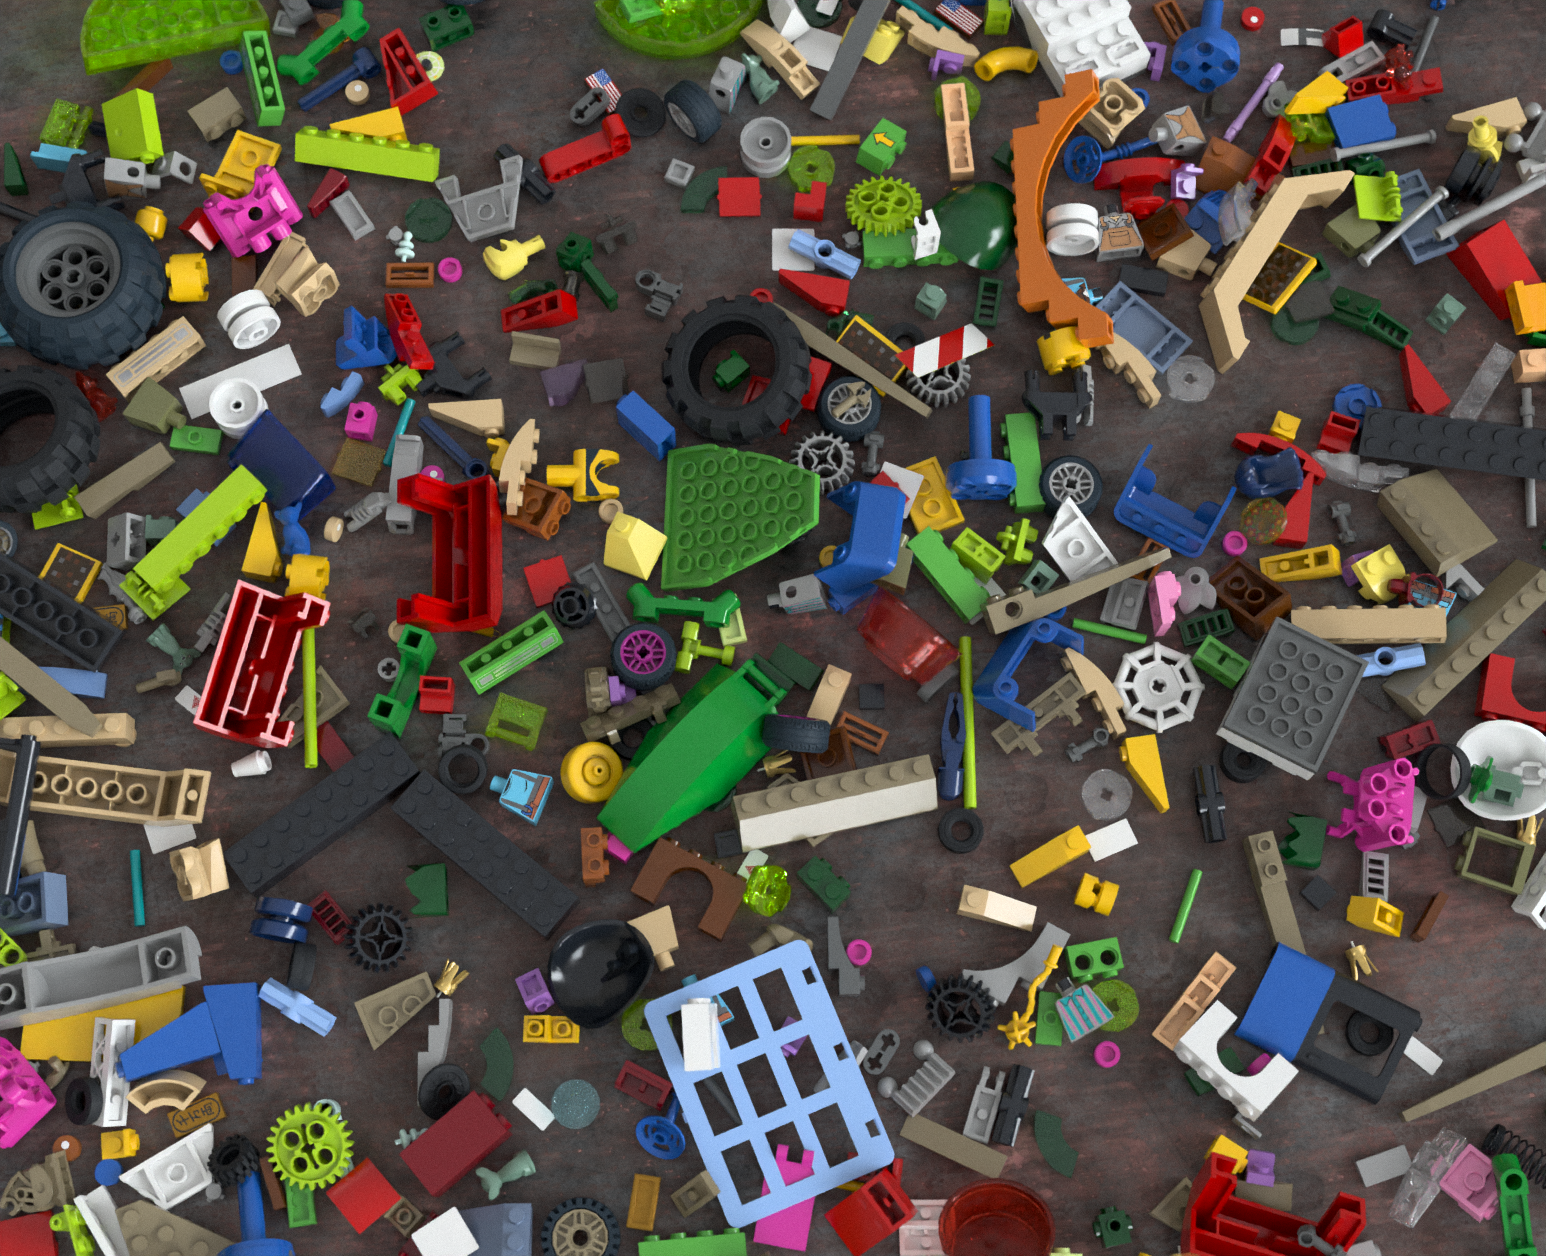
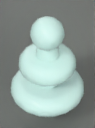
M408 231L404 233V240L399 242L400 248L395 250L396 256L402 258L401 262L406 263V259H412L415 256V253L411 250L414 248V244L410 242L412 233Z
M412 1128L409 1131L410 1134H407L405 1129H401L399 1131L400 1139L394 1140L395 1145L402 1144L405 1149L410 1145V1142L415 1141L427 1128H423L419 1132Z

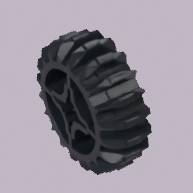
M378 903L376 910L373 904H368L367 912L363 908L358 909L360 918L356 915L350 916V919L355 923L354 925H345L346 929L351 930V934H343V939H350V943L345 944L344 949H353L348 954V958L352 959L357 956L358 958L354 965L360 966L364 962V971H369L372 966L373 973H379L381 967L384 972H389V963L392 967L397 968L399 963L396 958L405 961L406 956L402 951H411V947L406 946V942H412L414 939L413 937H407L406 933L411 932L413 929L412 927H404V924L409 919L404 917L399 920L402 911L396 910L393 913V905H388L384 911L383 903ZM375 917L372 929L368 933H360L363 925L369 919ZM384 918L394 925L397 935L390 934L387 931L386 923L383 922ZM379 934L383 935V937H389V939L378 941L377 945V941L368 939L367 936ZM360 941L367 942L370 945L373 958L364 953L360 946ZM395 942L394 950L388 956L381 959V954L384 953L386 945Z
M960 973L957 979L953 974H950L947 980L941 978L938 982L939 985H933L931 989L933 993L928 994L927 1000L929 1002L926 1004V1010L930 1011L927 1015V1020H935L932 1024V1029L939 1027L941 1029L939 1032L940 1036L947 1033L949 1041L957 1037L959 1044L963 1042L964 1037H966L969 1043L973 1041L974 1036L980 1039L983 1036V1031H989V1024H992L995 1020L992 1014L996 1012V1006L992 1005L995 998L987 996L990 988L982 989V980H979L976 984L973 982V975H970L968 980H966L963 973ZM954 992H964L965 994L958 995ZM973 999H975L978 1003L981 1015H979L977 1013V1009L973 1007ZM941 1001L945 1003L944 1007H946L949 1010V1017L945 1015L942 1009ZM967 1002L963 1010H959L958 1013L955 1014L957 1011V1007H959V1005L963 1006V1004ZM962 1021L967 1024H958L957 1022Z

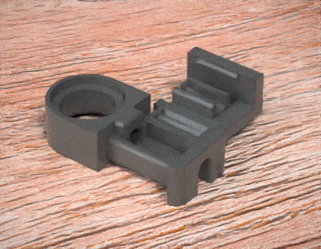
M651 270L639 271L636 275V289L652 299L651 304H647L645 308V315L665 322L666 314L671 305L675 306L683 293V284L680 283L677 286L662 280L661 274ZM647 277L653 283L649 286H643L639 281Z
M443 714V733H446V737H444V734H440L438 737L440 744L438 754L441 757L453 746L462 743L471 745L472 741L477 738L483 739L485 742V748L481 751L485 756L490 749V743L482 734H465L464 737L466 730H463V721H466L468 715Z

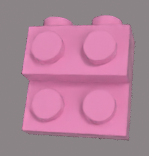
M1171 571L1158 573L1147 590L1154 637L1164 636L1171 627L1172 621H1175L1173 606L1177 602L1178 596H1181V586L1179 581L1176 582L1175 574H1172Z
M1469 1143L1436 1181V1185L1456 1200L1458 1206L1478 1222H1481L1483 1218L1490 1220L1498 1209L1495 1206L1498 1202L1496 1182L1491 1159Z

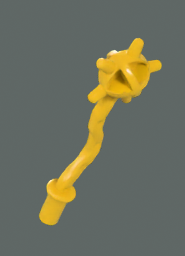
M1053 944L1047 960L1043 961L1046 965L1044 971L1035 977L1029 986L1027 995L1029 1001L1026 1012L1019 1019L1018 1012L1014 1011L1013 1020L1009 1021L1007 1025L999 1024L997 1026L998 1030L1005 1031L1007 1038L1010 1040L1008 1045L1010 1050L1014 1048L1016 1043L1024 1042L1028 1047L1032 1045V1042L1028 1039L1029 1029L1036 1026L1035 1021L1027 1023L1034 1010L1036 987L1046 979V976L1051 973L1053 968H1058L1056 963L1063 949L1059 945Z

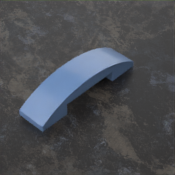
M39 667L73 695H77L80 698L105 699L108 677L106 673H94L88 670ZM17 685L19 687V689H17L18 691H20L22 694L30 695L19 685Z

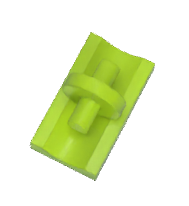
M387 364L384 366L387 374L381 378L384 383L378 388L386 401L390 400L399 406L407 398L401 389L409 385L413 391H417L416 385L422 381L418 369H409L408 364L404 367L398 364L394 368Z
M1022 518L1021 522H1014L1012 527L1006 526L1005 532L997 533L996 540L1002 543L1001 550L1006 551V558L1003 564L1008 566L1015 563L1027 565L1031 562L1033 552L1025 549L1024 544L1025 542L1034 543L1037 539L1038 530L1029 526L1030 520Z

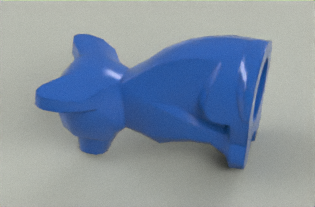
M298 502L295 507L287 506L282 510H275L274 512L275 518L284 525L282 534L285 545L281 547L282 554L293 556V554L310 555L311 553L309 537L297 522L302 502Z

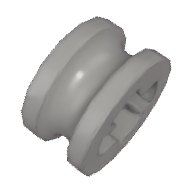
M385 658L378 664V673L384 681L394 682L400 665L394 658ZM392 664L396 671H392L391 675L387 676V673L383 672V670L388 669V665Z

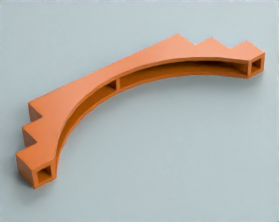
M1093 69L1066 74L1065 84L1062 85L1064 97L1039 102V111L1036 112L1038 124L1013 129V138L1010 139V147L1014 153L1011 168L1013 174H1015L1012 190L1016 196L1013 211L1017 218L1014 233L1016 239H1018V247L1015 248L1016 259L1019 261V269L1016 270L1017 281L1020 283V291L1017 292L1018 303L1028 313L1046 310L1047 321L1056 330L1076 326V339L1085 348L1114 344L1113 321L1106 312L1078 297L1056 272L1045 244L1042 212L1043 195L1049 171L1060 147L1075 125L1100 101L1099 79Z

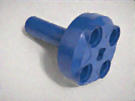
M1223 0L1203 1L1200 27L1183 33L1178 38L1172 53V72L1184 83L1196 87L1198 91L1203 93L1212 92L1216 87L1231 81L1236 76L1240 66L1241 54L1237 40L1230 33L1221 29Z
M974 395L968 398L969 460L955 462L947 467L945 486L951 492L952 499H1005L1017 486L1015 465L1008 461L992 459L990 397Z
M251 1171L253 1175L250 1178L246 1176L244 1178L245 1182L241 1184L238 1181L237 1184L242 1242L226 1247L217 1256H295L293 1245L290 1242L282 1239L266 1238L261 1174Z

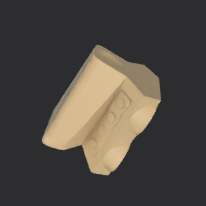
M1111 78L1104 82L1103 86L1099 89L1100 101L1078 122L1107 149L1114 145L1123 128L1145 109L1142 99L1119 78Z
M308 246L302 249L275 282L278 291L305 317L315 313L325 299L332 297L340 286L334 270L327 262L318 264Z
M219 838L206 841L195 848L190 846L169 852L170 864L173 872L176 874L178 891L183 901L194 900L230 888Z

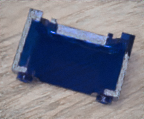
M265 409L258 415L227 454L229 458L227 464L233 471L242 464L268 490L265 496L272 502L276 510H282L287 506L295 507L298 502H302L298 521L337 489L327 471L268 409Z

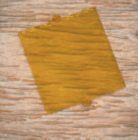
M347 437L341 452L337 453L338 459L332 474L372 487L378 472L382 471L381 464L387 451Z

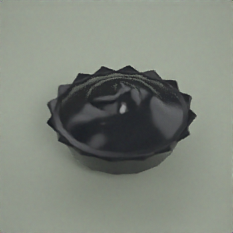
M577 581L573 583L567 582L564 586H559L557 592L553 594L551 602L553 607L552 613L555 615L556 621L560 622L563 627H569L572 630L575 628L582 629L584 625L590 624L591 619L595 617V611L598 608L596 605L597 598L593 595V591L587 588L586 584H579Z

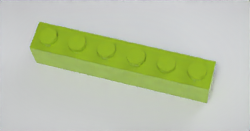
M304 126L295 136L296 162L433 182L438 177L440 148H434L432 144L420 143L419 145L410 144L407 140L387 141V138L382 136L367 138L361 133H350L347 135L341 134V131L335 129L320 131L314 126Z
M241 464L133 569L159 594L163 591H168L181 574L187 573L192 568L193 562L197 558L207 554L211 549V545L217 539L223 538L235 522H239L245 517L247 510L253 504L256 505L262 501L268 490Z

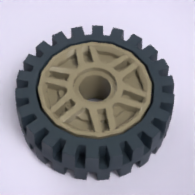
M585 1197L572 1198L556 1206L545 1220L541 1233V1245L545 1256H616L621 1239L620 1228L612 1211L603 1203ZM579 1230H584L588 1235L587 1243L582 1246L577 1245L574 1241V1235Z

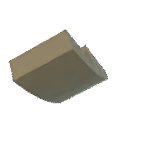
M1238 1178L1235 1197L1280 1211H1291L1293 1183L1274 1181L1273 1187L1247 1183L1246 1179Z
M392 1186L401 1199L388 1209L383 1216L409 1239L427 1218Z

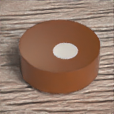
M61 1136L53 1145V1153L65 1150L67 1162H72L81 1153V1142L75 1136Z

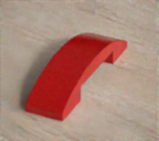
M1146 157L1105 163L1101 165L1098 175L1093 179L1094 190L1118 189L1120 177L1129 172L1156 171L1163 176L1159 182H1163L1164 186H1171V170L1180 168L1181 164H1185V161L1172 158Z
M1238 433L1231 443L1232 447L1251 456L1257 448L1275 455L1288 447H1292L1300 459L1304 479L1308 473H1314L1313 484L1320 486L1327 475L1323 468L1309 454L1280 438L1259 433Z

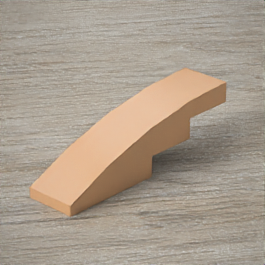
M1215 951L1168 1011L1152 1035L1173 1051L1178 1041L1202 1015L1205 1008L1221 990L1223 984L1237 967Z

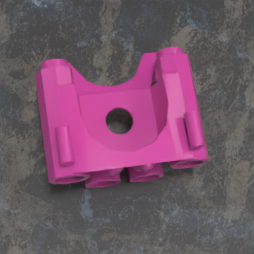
M269 164L260 165L254 170V186L246 196L239 199H229L220 193H214L203 202V211L233 258L244 255L251 247L255 253L266 250L272 244L266 234L267 232L272 234L275 240L284 239L292 232L289 225L296 223L303 217L301 210L275 167ZM252 207L261 208L262 216L260 219L251 220L249 218L248 212Z
M1400 758L1364 768L1358 781L1346 775L1329 771L1327 779L1341 784L1344 794L1353 795L1354 807L1353 810L1342 808L1341 821L1343 823L1337 827L1327 825L1326 834L1335 838H1343L1353 830H1356L1358 834L1355 838V844L1362 852L1413 843L1414 838L1408 836L1412 824L1414 776L1419 774L1418 768H1412L1410 761L1406 758Z
M0 1037V1095L3 1098L0 1102V1147L6 1149L7 1147L12 1148L56 1104L57 1099L21 1052L6 1038Z

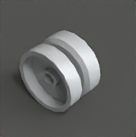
M759 117L745 125L740 138V158L743 167L750 174L759 178L775 177L786 170L791 160V134L788 127L782 121L773 117Z

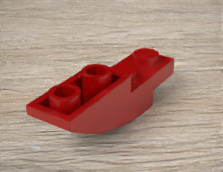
M1440 67L1412 72V74L1405 73L1393 76V72L1345 80V84L1348 87L1347 95L1349 102L1380 94L1382 101L1386 104H1399L1419 101V96L1443 92Z
M1281 114L1277 115L1258 149L1260 151L1259 155L1243 181L1260 196L1268 191L1275 176L1282 171L1296 140L1298 127Z
M401 293L385 294L384 302L387 323L399 360L406 361L409 369L432 370L435 362L420 333L422 323L408 295Z

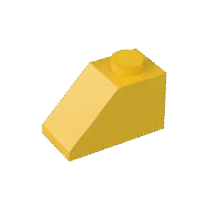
M1351 896L1350 904L1347 907L1348 922L1359 928L1400 937L1404 912L1379 898Z

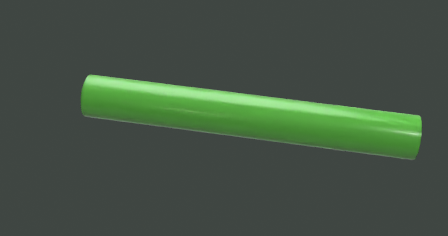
M1074 618L1072 624L1073 628L1145 644L1147 638L1146 634Z
M1192 870L1169 937V941L1173 943H1179L1203 873L1200 870Z

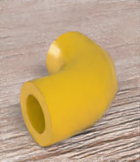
M1018 46L999 48L981 57L975 63L974 69L976 74L985 81L992 80L997 74L1007 70L1031 73L1037 64L1038 52Z

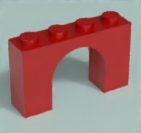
M1490 653L1482 662L1474 715L1482 717V720L1486 722L1494 720L1520 722L1536 729L1542 734L1546 733V711L1534 712L1527 710L1513 696L1511 682L1515 658Z

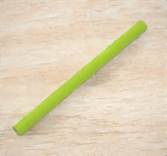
M313 628L302 630L304 759L306 768H316L318 766L315 629Z
M963 636L959 638L960 691L963 695L966 731L962 752L964 808L976 809L971 637Z

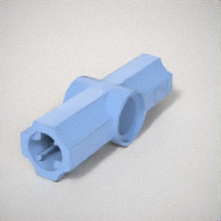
M799 229L793 234L788 247L790 250L814 261L819 268H829L849 279L855 276L861 263L860 259L836 248L831 241L819 240ZM827 252L830 255L827 257H823L820 255V253Z
M1421 643L1397 648L1381 647L1376 652L1356 655L1369 662L1362 677L1377 674L1388 676L1394 671L1424 666L1426 664ZM1381 658H1388L1392 662L1388 665H1383L1379 660Z
M271 977L260 989L258 996L262 1000L281 1010L282 1014L295 1022L303 1023L324 1037L332 1029L336 1017L313 1004L314 1001L298 991H292Z

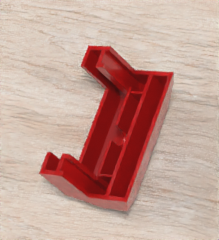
M420 473L398 479L397 503L432 515V597L416 593L411 595V601L398 598L397 623L402 625L409 624L431 633L470 632L497 626L503 610L502 513L497 486L492 476L488 474L456 485Z
M238 579L193 721L196 728L228 740L266 749L287 747L294 736L293 726L295 722H276L280 715L279 706L281 699L286 695L288 689L287 679L295 666L293 660L295 653L299 650L302 643V638H300L302 630L323 627L330 617L329 607L331 603L305 592L282 597Z
M1212 1151L1191 1186L1181 1228L1180 1255L1327 1256L1314 1246L1303 1247L1299 1244L1297 1230L1300 1226L1306 1224L1314 1226L1316 1228V1235L1333 1247L1339 1244L1343 1247V1251L1347 1253L1366 1226L1365 1199L1339 1191L1319 1222L1231 1195L1237 1185V1176L1231 1174L1237 1165V1159Z

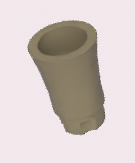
M28 820L20 867L21 878L43 871L47 872L33 820Z

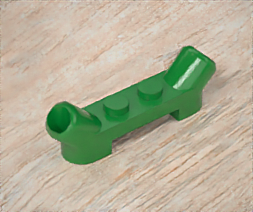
M342 1L341 19L336 24L328 26L324 30L323 35L317 40L308 43L306 49L300 55L281 54L277 59L278 72L282 76H293L299 85H305L320 73L315 67L319 61L348 36L356 42L368 31L370 25L363 18L364 5L361 1Z
M635 583L627 590L626 598L634 606L632 619L648 623H658L659 614L704 617L703 621L706 627L728 628L730 625V615L739 609L741 604L737 596L729 589L724 590L711 602L703 601V599L697 597L679 600L678 597L666 595L664 598H655L643 583Z
M1511 1153L1496 1155L1491 1160V1166L1496 1182L1505 1256H1537V1249L1533 1244L1527 1200L1529 1189L1526 1175L1522 1172L1516 1155Z

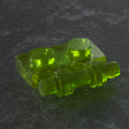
M56 98L39 137L40 141L45 144L65 147L66 142L70 141L68 148L78 149L79 145L84 142V133L88 124H91L93 120L91 116L94 109L85 106L83 112L79 113L80 107L78 104ZM74 123H77L75 131L71 132Z
M1290 102L1284 105V109L1287 108ZM1284 113L1286 120L1291 123V132L1293 136L1297 137L1298 141H1304L1307 138L1306 135L1309 136L1310 141L1315 143L1331 144L1335 139L1325 113Z

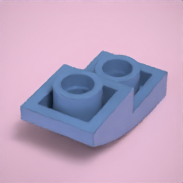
M352 371L350 376L343 380L341 391L332 387L330 392L323 396L320 408L324 416L330 418L337 414L357 396L365 384L360 374Z

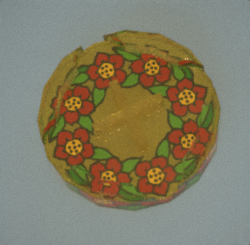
M1256 498L1243 509L1240 516L1242 519L1241 524L1239 523V529L1242 535L1253 544H1270L1284 532L1287 524V512L1284 506L1274 498Z

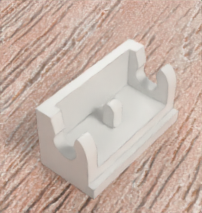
M932 209L925 211L926 225H921L918 217L914 218V227L917 233L916 237L912 236L911 245L914 250L913 256L915 260L935 254L938 251L941 232Z

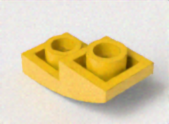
M525 1015L523 1042L579 1043L580 1026L573 1023L566 1016Z

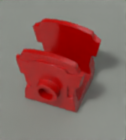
M1156 171L1129 172L1120 177L1119 194L1122 214L1131 213L1133 219L1142 220L1154 215L1157 209L1161 208L1165 199L1153 195L1154 184L1159 183L1163 177L1161 173Z

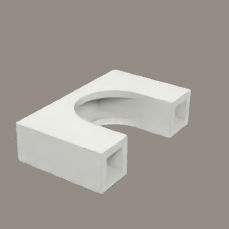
M708 998L687 999L688 1004L681 1005L685 1071L720 1068L717 1004L711 1003Z
M1217 1000L1183 1035L1173 1051L1177 1053L1178 1058L1182 1062L1188 1063L1195 1069L1201 1079L1213 1085L1224 1099L1231 1101L1243 1116L1250 1118L1254 1122L1299 1071L1279 1053L1257 1075L1242 1077L1228 1071L1218 1058L1217 1042L1231 1028L1238 1017Z

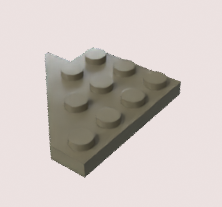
M143 1199L115 1209L130 1256H217L221 1250L238 1243Z

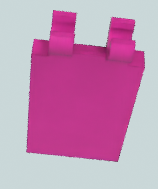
M778 1144L775 1161L785 1186L815 1175L812 1169L814 1151L804 1149L802 1164L786 1161L789 1145ZM765 1177L761 1197L771 1193ZM815 1196L757 1220L753 1242L806 1251Z

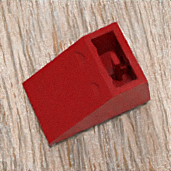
M884 1168L826 1212L824 1216L853 1256H860L912 1219L918 1210L889 1170Z

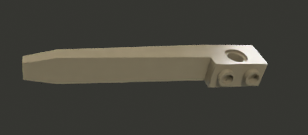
M774 302V305L782 309L789 319L796 324L808 347L861 379L868 381L871 385L924 417L929 418L933 410L815 326Z
M1163 547L1036 595L1033 594L1032 589L1017 586L1008 590V595L1001 597L1000 594L986 598V603L981 604L980 608L989 633L998 634L1048 615L1151 568L1172 556L1169 548ZM1011 602L1014 605V611L1011 615H1007L1005 607Z
M0 637V671L5 673L7 677L71 728L93 738L103 726L89 708Z
M1273 830L1242 839L1273 947L1277 942H1280L1306 955L1285 884L1287 878ZM1323 1025L1318 1034L1324 1033Z
M1546 1041L1531 1046L1399 1112L1402 1123L1431 1113L1542 1067L1546 1075Z

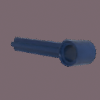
M368 47L360 48L352 56V65L297 101L298 105L306 112L359 76L366 79L375 77L382 70V65Z
M426 415L420 418L418 426L463 469L462 474L469 480L478 478L473 475L480 470L484 472L479 477L490 474L484 461L472 458L429 416Z

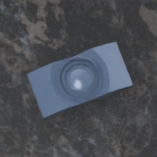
M1420 169L1398 176L1397 187L1400 188V204L1403 208L1401 213L1402 221L1433 195ZM1438 204L1434 205L1398 237L1402 250L1414 265L1456 250L1459 247L1454 235L1440 242L1433 236V229L1447 222ZM1391 222L1393 228H1395L1400 223Z
M1121 281L1096 306L1098 309L1106 312L1112 319L1113 332L1139 350L1154 367L1156 373L1161 376L1193 342L1192 339Z

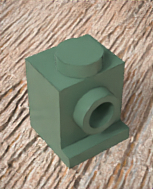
M926 282L916 297L914 309L935 320L947 303V294L940 287Z
M1447 293L1425 321L1444 335L1458 320L1466 307Z
M146 515L145 539L151 546H157L180 523L168 516H162L155 520L152 515Z
M1033 560L1032 565L1018 582L1023 588L1032 589L1034 595L1048 590L1059 576L1041 560ZM1034 576H1036L1038 579L1036 585H1033L1031 583V580Z
M1492 765L1490 770L1493 773V780L1489 789L1483 793L1482 799L1513 807L1515 798L1521 799L1525 784L1520 783L1521 776L1496 770V766Z

